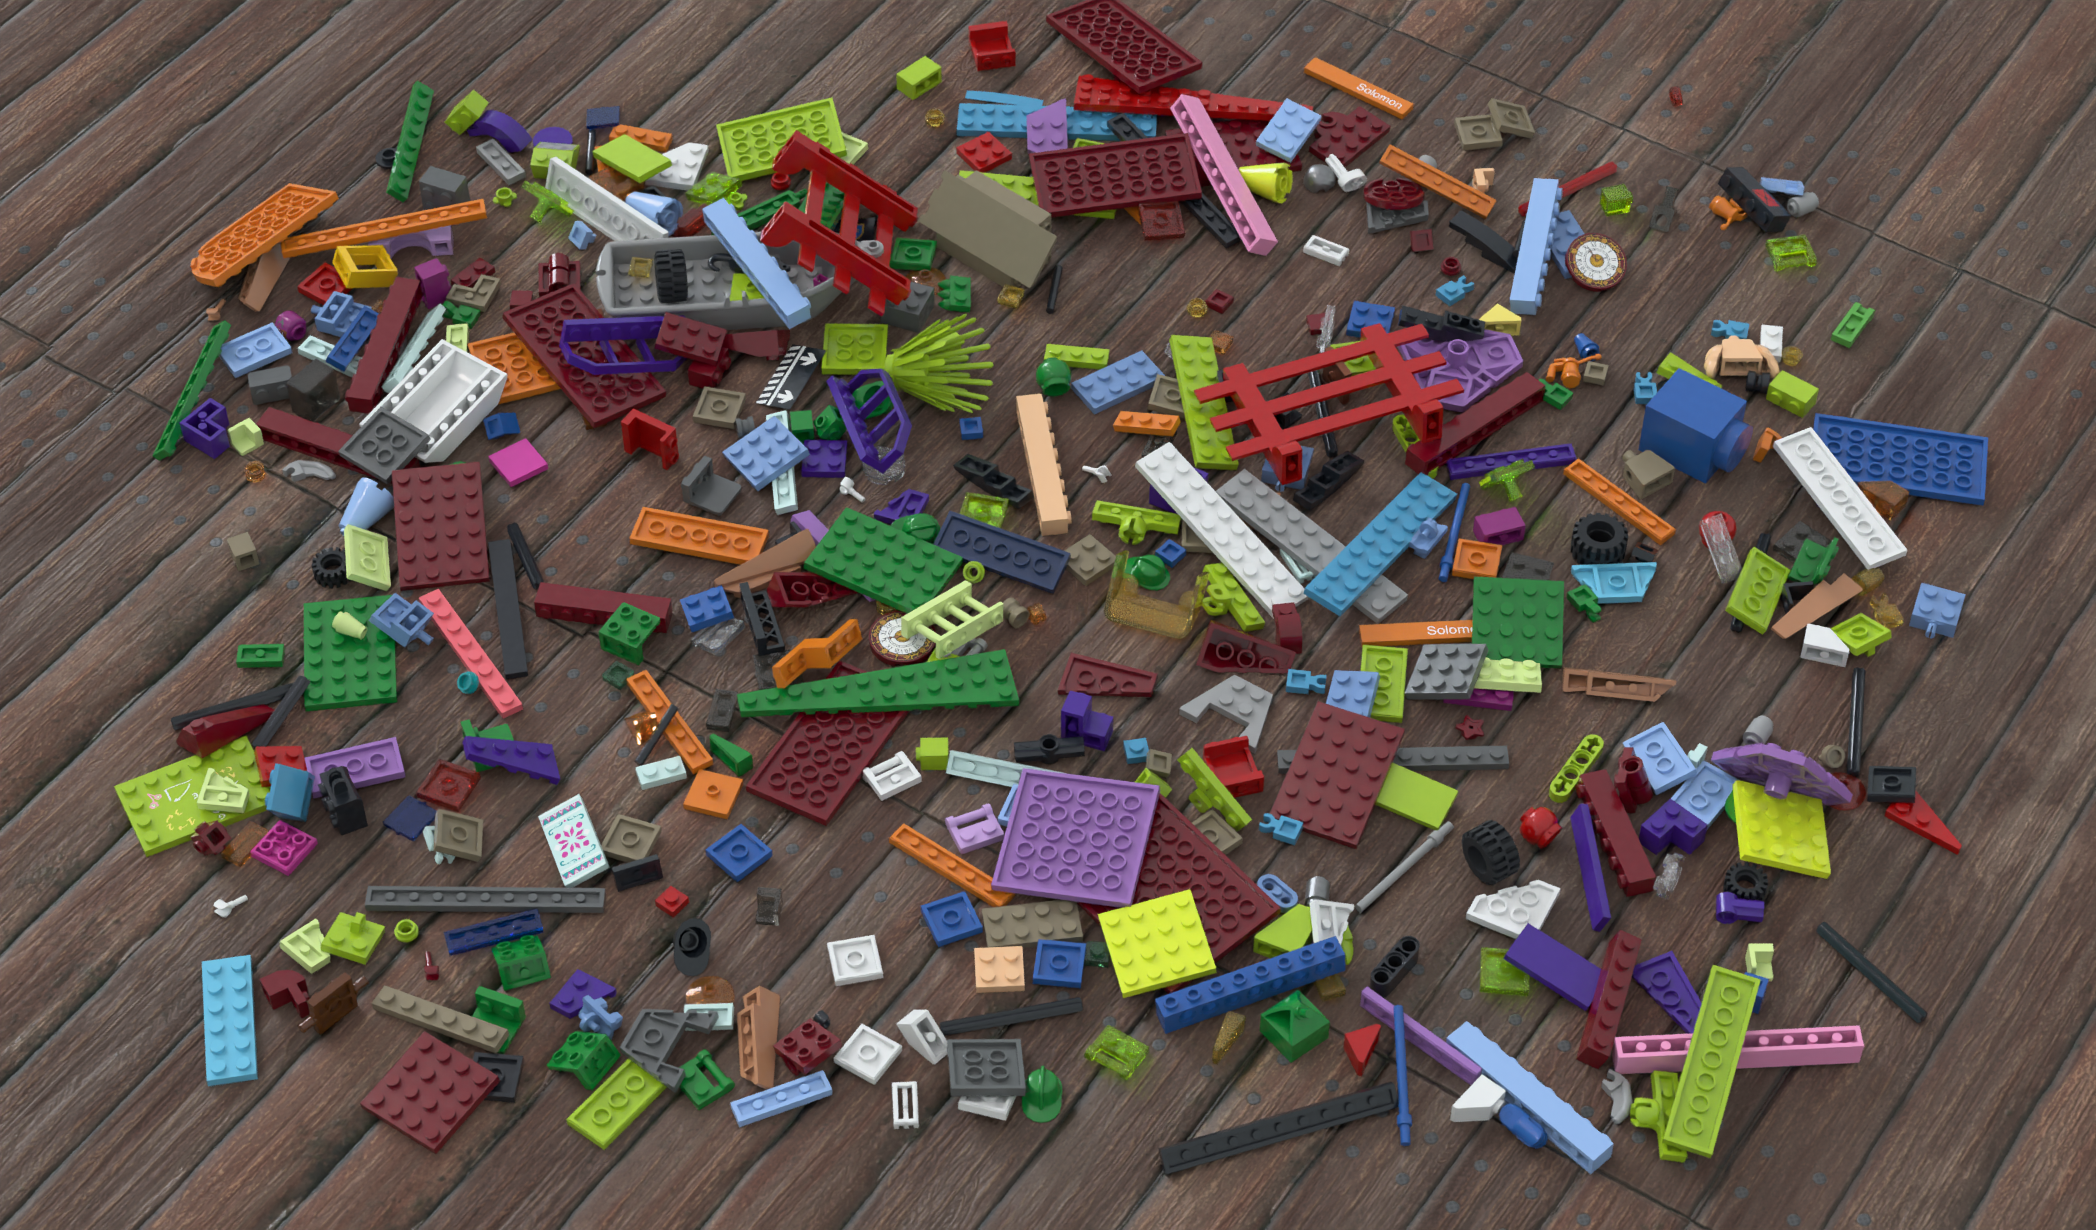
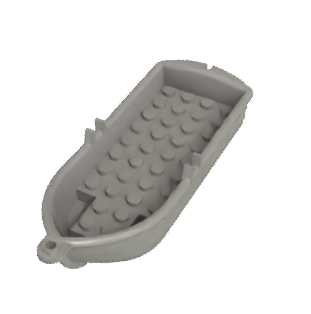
M762 231L755 232L760 244L762 243L760 242ZM715 235L613 241L604 246L598 258L596 266L597 289L602 304L611 318L665 316V313L668 312L675 315H684L688 319L727 330L786 326L765 298L749 300L746 292L742 291V300L730 301L733 274L737 273L729 268V262H715L714 266L720 268L719 272L713 271L708 267V260L712 255L717 253L729 254ZM793 240L783 247L765 245L770 257H778L781 262L790 266L791 271L787 272L790 282L792 284L795 283L802 297H807L811 304V318L804 322L818 316L842 292L833 286L835 266L816 255L812 273L797 264L800 244ZM855 240V246L874 258L881 256L884 252V246L879 241L868 240L859 242ZM682 249L686 262L688 298L685 302L660 303L657 296L655 279V252ZM635 267H640L635 269L636 272L641 271L643 268L650 267L648 274H646L647 269L643 270L641 273H635L633 271ZM819 274L829 278L814 287L813 279L816 278L817 280ZM851 277L850 285L856 281L853 277Z

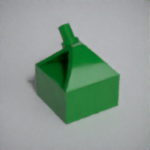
M1299 990L1261 1014L1260 1032L1290 1063L1328 1039L1330 1021Z

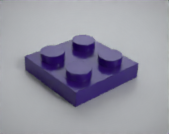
M804 440V446L808 449L810 455L802 460V477L845 478L847 440Z

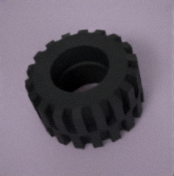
M682 249L656 251L654 267L658 300L660 303L685 302L688 298V282L685 256Z
M1590 513L1586 517H1581L1579 522L1575 523L1572 533L1570 551L1573 559H1577L1579 565L1622 563V559L1625 558L1628 542V530L1624 527L1625 524L1622 521L1618 522V518L1615 516L1610 517V514L1606 513L1605 515H1601V513L1592 515Z
M1488 820L1463 834L1461 844L1466 862L1476 877L1483 883L1485 882L1486 885H1494L1517 873L1518 869H1520V857L1515 842L1508 831L1497 821Z

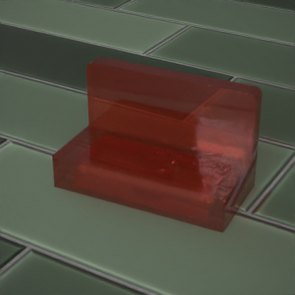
M703 203L697 209L693 208L677 221V229L671 236L674 238L691 237L697 234L706 226L702 209L709 205Z

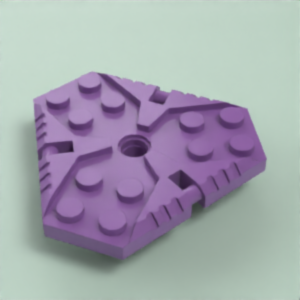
M1484 329L1483 339L1473 341L1456 339L1446 342L1422 339L1398 346L1405 361L1440 351L1446 360V365L1413 374L1421 389L1458 379L1464 389V393L1438 400L1442 404L1443 409L1458 412L1466 411L1475 402L1479 401L1480 398L1488 394L1490 388L1497 387L1523 367V359L1511 334Z
M1756 743L1725 748L1713 752L1711 758L1713 763L1729 775L1765 786L1763 792L1774 798L1786 799L1788 792L1822 799V804L1836 805L1850 803L1853 795L1842 782L1832 776L1831 773L1826 772L1812 758L1804 757L1802 752L1791 750L1790 752L1781 750L1779 745L1768 743L1767 745Z

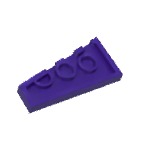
M465 736L462 742L466 760L491 767L500 765L512 773H517V771L529 774L530 778L537 780L540 777L549 779V783L555 785L560 781L552 744Z
M1670 951L1635 965L1632 978L1686 1034H1693L1701 1001L1674 953Z

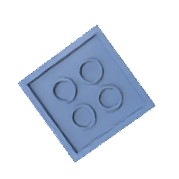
M775 416L722 452L724 457L757 491L810 455L808 449Z

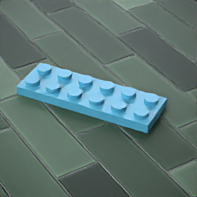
M251 955L203 961L202 980L208 1086L258 1079Z

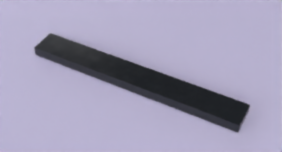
M510 539L491 541L488 544L505 678L507 680L527 677L528 669Z

